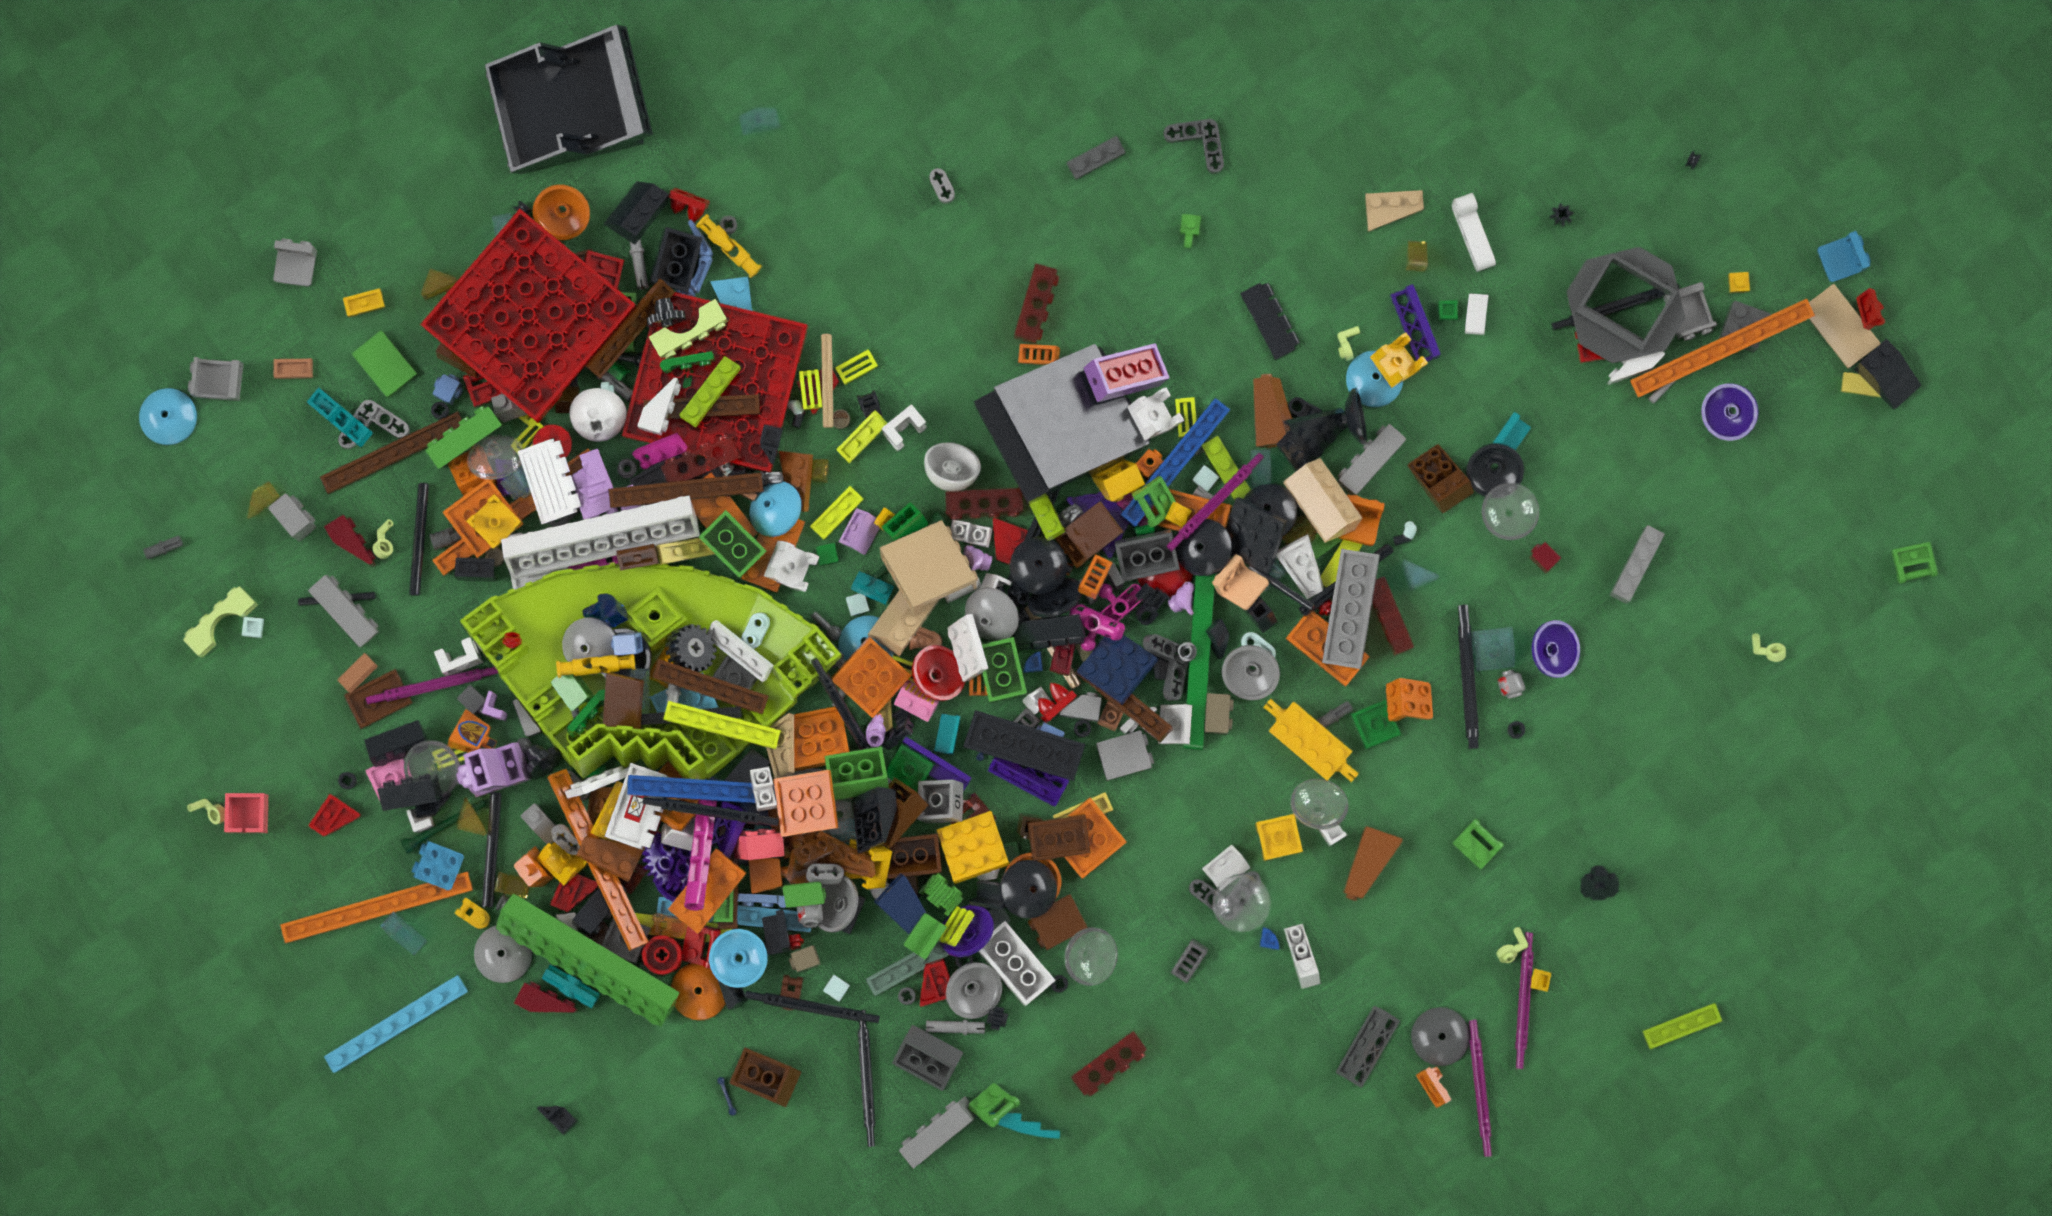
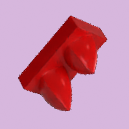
M678 188L672 189L669 194L673 212L676 214L688 205L689 221L692 220L694 223L700 219L710 203L709 200Z
M1868 288L1856 300L1863 327L1870 330L1874 326L1883 325L1885 319L1881 315V310L1884 309V306L1877 300L1875 290Z
M1050 683V691L1056 704L1049 699H1038L1039 711L1043 715L1041 719L1045 723L1049 722L1077 696L1072 690L1069 692L1059 684Z

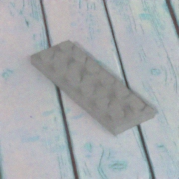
M1341 549L1322 663L1361 669L1380 555Z

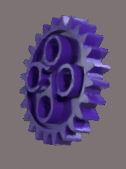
M657 832L654 835L650 848L645 847L646 849L642 852L646 856L642 862L647 863L644 869L650 870L648 876H654L653 882L660 881L659 887L665 884L666 890L672 887L674 891L678 888L682 891L687 886L691 851L678 847L675 850L674 846L661 843V833Z

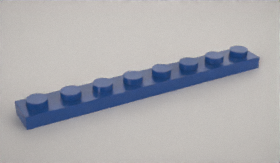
M1215 398L1145 485L1160 476L1168 487L1228 414L1230 409ZM1147 494L1144 498L1151 508L1154 504ZM1133 499L1120 516L1133 527H1136L1145 516V513L1138 501Z
M628 775L627 795L756 804L752 783Z

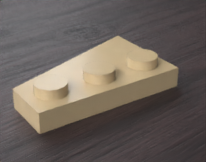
M1422 190L1365 194L1368 232L1424 209Z
M788 713L770 726V728L781 730L776 750L766 747L775 779L794 774V714Z

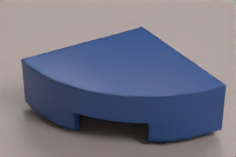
M1036 652L1027 659L1024 665V673L1043 671L1041 652Z
M1263 927L1259 947L1279 950V942L1275 934Z

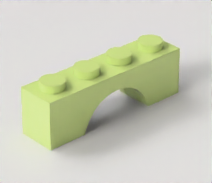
M714 299L699 308V320L696 326L689 332L678 334L663 328L649 336V339L660 358L669 359L676 355L675 352L681 348L685 350L693 345V341L697 339L703 340L708 337L709 332L712 330H721L726 326L725 323L728 320L718 302Z
M240 586L231 589L227 594L228 597L223 602L219 601L213 607L214 610L209 615L205 614L199 620V625L195 628H190L185 633L186 637L183 640L199 657L203 658L216 646L214 630L221 619L230 615H238L244 618L258 606L253 598Z

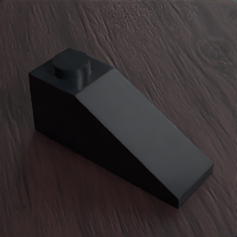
M1260 596L1248 610H1244L1262 633L1278 622L1273 611Z

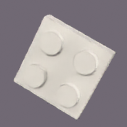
M1161 705L1160 717L1169 723L1173 730L1158 744H1189L1192 705Z

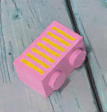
M907 680L901 688L894 705L928 722L940 701L925 696L915 683Z

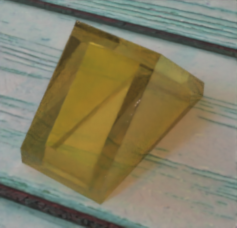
M1408 241L1406 270L1425 271L1428 265L1427 242Z
M430 268L421 295L427 300L446 291L445 289L452 288L458 280L456 277Z
M813 460L811 481L828 483L829 460Z
M466 797L463 799L456 824L457 829L484 836L487 834V831Z
M499 872L494 891L508 895L514 893L520 898L527 899L529 886L521 877Z

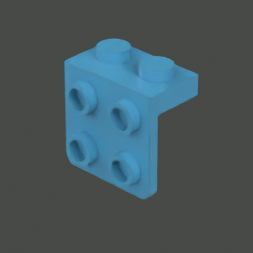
M1857 231L1851 232L1845 238L1825 244L1817 249L1830 282L1855 275L1870 267V257L1867 252H1864L1862 247L1864 245L1863 239L1857 234Z
M427 841L426 844L422 843L419 850L421 858L419 862L415 861L411 871L414 873L413 877L440 888L451 890L464 859L463 854Z

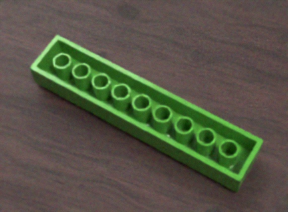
M514 893L500 912L496 929L501 934L510 936L519 945L528 947L534 954L543 956L551 964L558 965L568 974L580 978L583 983L595 987L600 993L610 996L618 1004L630 1008L635 1014L642 1015L650 1023L662 1027L672 1012L680 992Z

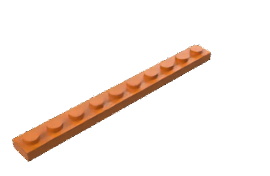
M1806 298L1633 378L1630 382L1639 398L1812 318L1815 314Z
M587 448L585 451H583V452L580 453L579 455H582V454H585V453H587V452H590V450ZM579 455L567 463L570 472L565 473V476H572L583 468ZM530 490L510 504L521 521L536 511ZM461 539L432 561L442 575L446 576L455 569L456 558H471L474 554L464 540Z
M567 769L549 775L547 778L579 846H581L585 837L599 839L598 836L590 833L593 824L580 796L567 799L565 791L571 789L570 785L573 784ZM587 862L629 951L647 944L648 940L618 877Z
M469 872L457 874L451 890L425 883L280 924L285 943H290L473 891Z

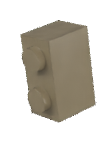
M1207 693L1204 733L1227 735L1228 730H1232V719H1229V711H1233L1234 700L1230 699V695Z
M813 945L791 953L792 958H789L792 969L797 970L799 973L821 965L816 948Z

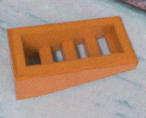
M1020 344L1018 363L1047 365L1059 359L1060 348L1051 345ZM1026 349H1029V359H1026ZM1034 350H1037L1036 360H1033ZM1042 350H1045L1044 360H1041ZM1050 351H1052L1051 360H1049Z
M1095 554L1079 585L1078 592L1096 599L1113 562ZM1098 563L1106 568L1104 570L1095 566V564ZM1092 570L1102 574V576L1093 573ZM1090 577L1098 581V584L1089 580L1088 578Z

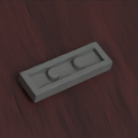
M1117 136L1068 161L1067 166L1075 180L1124 155L1125 150Z

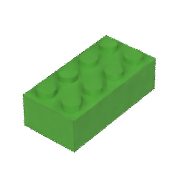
M484 405L474 411L476 414L470 419L467 416L458 422L460 425L454 430L451 427L443 433L444 438L439 441L435 438L427 444L428 449L425 451L438 469L502 425L490 406L487 408Z

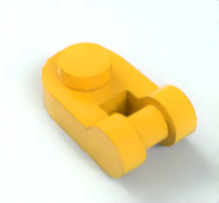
M466 897L462 901L463 904L460 909L457 908L454 912L457 916L478 929L486 928L491 921L487 911ZM469 908L474 910L471 916L466 914Z

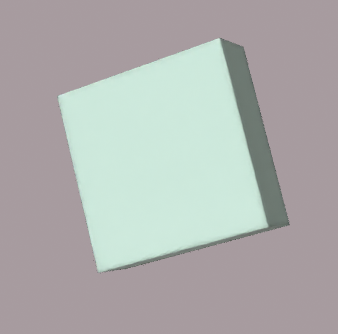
M1204 465L1192 481L1208 492L1219 479V476Z
M856 594L846 597L851 617L869 612L864 595Z
M244 617L241 636L262 638L264 619Z
M833 975L823 991L840 1002L850 985Z

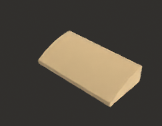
M1835 284L1809 302L1815 314L1809 320L1847 368H1850L1881 344L1871 330L1863 327L1861 317Z

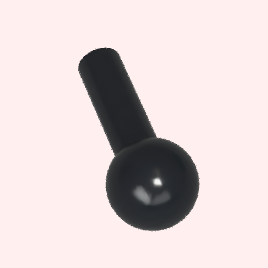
M622 353L617 360L631 362L639 367L643 353L636 355Z

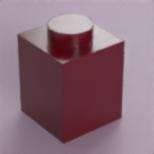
M1546 542L1542 545L1538 543L1531 550L1533 554L1529 557L1545 574L1561 559Z

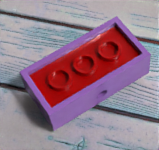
M1156 343L1096 358L1083 367L1097 402L1159 387L1170 378Z

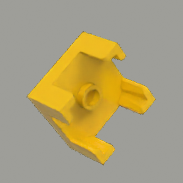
M1407 333L1399 336L1393 343L1380 347L1370 356L1391 388L1418 373L1428 364L1423 356L1414 361L1404 346L1411 341V338Z
M495 494L475 515H472L467 520L470 526L493 549H496L501 544V539L508 538L522 524Z
M1294 814L1255 823L1264 861L1303 852Z
M555 842L553 844L548 843L536 859L563 885L567 884L588 865L587 861L567 853Z
M850 839L849 846L857 848L856 839ZM879 845L863 852L874 861L876 874L873 878L844 872V876L850 879L862 878L865 880L866 883H863L862 886L866 889L885 888L892 851Z

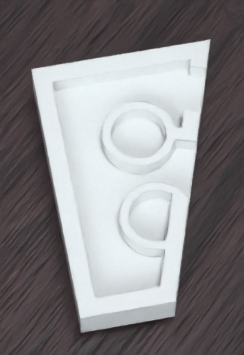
M1308 534L1278 550L1277 558L1306 599L1323 591L1324 586Z

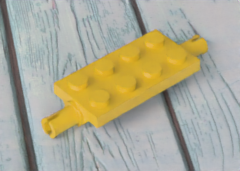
M1272 699L1265 704L1263 708L1276 718V722L1269 732L1328 781L1335 771H1339L1350 782L1357 777L1359 773L1346 763V759L1352 753V750L1296 702L1293 701L1287 710L1282 709Z

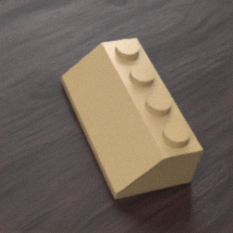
M1321 458L1305 464L1283 482L1325 543L1354 531L1360 523L1361 515Z
M899 590L870 630L868 636L900 656L940 599L921 607V614L914 616Z

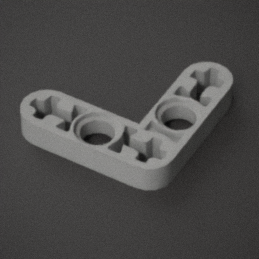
M372 400L363 401L353 415L357 420H362L367 428L374 422L399 439L410 433L409 426L403 420ZM371 404H372V405H373V406H372L373 412H372V413H371V412H368V413L366 414V417L369 418V419L366 421L362 416H359V415H360V413H362L363 415H365V413H366V411H367V410L365 409V407H366V406H371ZM387 414L390 416L388 424L380 423L382 415ZM395 419L397 420L395 422L397 426L402 427L404 425V433L400 432L397 434L398 430L392 426ZM341 432L338 438L339 444L347 450L354 448L356 443L353 441L351 444L347 443L344 445L345 441L343 439L344 437L348 438V436Z

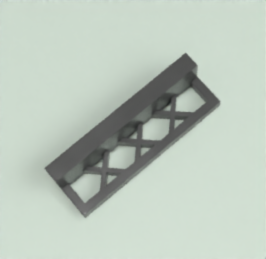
M1373 1006L1335 1073L1362 1088L1400 1020L1388 1012ZM1388 1019L1392 1020L1390 1026L1385 1029ZM1381 1037L1379 1045L1376 1046L1375 1042L1377 1038ZM1371 1054V1059L1366 1063V1057ZM1359 1071H1361L1360 1078L1358 1079V1081L1355 1080V1076Z

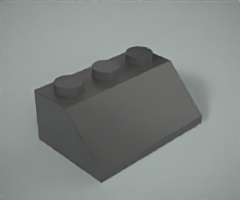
M1171 529L1114 541L1124 581L1180 570L1176 550L1170 551L1167 548V545L1173 540Z
M912 1024L892 1064L943 1091L964 1052Z

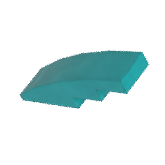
M319 387L308 399L307 403L358 446L362 447L373 434L371 430Z
M1007 1113L998 1123L1003 1127L1020 1133L1060 1139L1059 1130H1040L1041 1122L1021 1121V1113Z

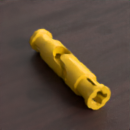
M708 214L697 223L696 227L701 228L714 244L721 246L725 255L738 267H742L749 274L750 278H753L760 271L762 265H758L751 259V255L734 239H729L726 231L711 221ZM735 246L739 250L736 257L729 254L730 251L734 250Z
M634 654L579 658L569 662L556 661L558 678L564 675L582 676L602 672H619L621 669H636ZM591 663L592 669L586 668L585 666Z

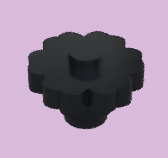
M664 298L655 301L656 305L654 308L656 314L646 318L649 327L666 328L683 322V320H686L684 310H674V305L670 298Z
M539 744L533 745L526 753L530 761L526 767L527 774L534 780H537L539 777H545L553 771L554 767L559 765L562 760V753L557 747H551L547 750Z
M1594 866L1589 873L1581 878V893L1586 898L1592 897V900H1605L1607 897H1614L1619 892V878L1615 873L1608 874L1604 866Z

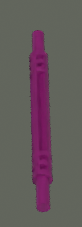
M1258 453L1247 465L1244 464L1193 518L1178 531L1179 534L1167 545V548L1173 551L1184 538L1187 539L1247 479L1252 470L1264 459V456Z
M495 667L482 670L477 668L385 690V693L366 697L367 705L385 700L389 702L481 680V677L498 674V670Z
M1525 932L1528 947L1522 951L1515 1044V1049H1517L1516 1068L1518 1069L1524 1068L1525 1050H1527L1530 987L1534 952H1532L1533 933Z
M1469 1020L1471 1034L1469 1042L1480 1138L1482 1137L1484 1157L1492 1156L1490 1143L1492 1134L1481 1039H1479L1477 1020Z

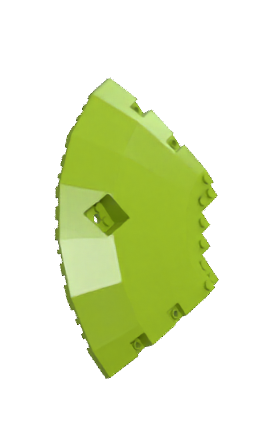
M612 562L610 565L605 566L592 565L578 570H559L542 576V579L535 582L525 583L523 587L508 590V593L489 598L460 620L484 656L498 670L499 676L534 718L536 724L551 743L562 753L563 758L583 779L613 756L624 768H628L631 763L634 764L639 759H642L650 770L655 771L669 761L684 779H709L751 743L676 723L641 725L640 729L620 725L609 727L603 724L604 706L598 709L599 712L593 720H589L585 724L586 728L584 731L573 738L567 732V727L574 720L571 710L552 686L551 681L558 676L556 661L567 662L562 649L563 636L567 628L579 619L586 617L597 618L607 623L612 630L628 628L641 632L651 650L649 673L665 648L666 643L670 642L667 640L668 636L672 635L671 633L678 628L690 624L701 625L700 629H707V634L712 622L717 620L741 639L750 618L756 613H765L770 619V626L762 643L754 650L774 666L767 680L761 682L758 679L751 690L768 695L769 697L762 715L741 708L742 717L736 719L766 727L773 725L797 703V697L809 687H813L819 681V675L811 663L812 659L817 657L825 672H827L842 657L841 653L816 625L810 624L799 614L793 613L787 606L778 603L772 596L761 589L747 584L736 583L732 579L724 576L719 577L710 574L709 571L695 569L693 566L679 565V567L668 566V564L660 565L658 563L620 571L619 563L615 564V562ZM657 612L660 614V618L658 620H651L649 618L650 614ZM757 619L756 624L761 626V621ZM516 632L520 634L522 639L521 645L516 648L506 647L502 643L505 633ZM751 636L748 637L749 643H753ZM715 644L713 648H716V652L713 655L716 658L711 661L713 664L708 669L699 672H703L711 677L728 655ZM584 645L583 649L587 651L588 648L586 645ZM499 655L503 656L501 660H497L496 657ZM602 673L581 676L594 695L599 690H605L606 678ZM648 673L642 679L644 680L641 714L657 713L650 697L666 690L658 682L647 677ZM800 682L802 683V685L800 687H796L795 683ZM716 700L717 703H718V705H719L718 708L737 707V706H734V705H731V704H728V703H725V702ZM587 702L578 707L579 713L588 704ZM539 705L540 709L534 710V706Z

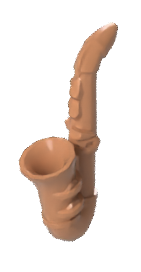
M920 627L916 636L909 642V650L915 648L924 649L931 645L941 646L942 638L936 632Z

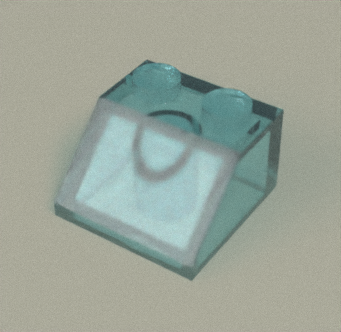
M1512 627L1480 630L1472 633L1476 672L1515 667V645Z

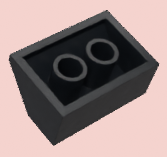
M636 181L604 222V225L636 245L668 204L669 194L653 183Z
M666 227L662 232L649 285L654 286L661 279L673 291L688 293L703 238Z

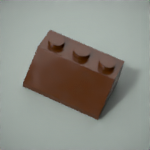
M938 834L899 838L891 848L881 844L892 851L887 879L896 878L900 873L905 877L942 873Z

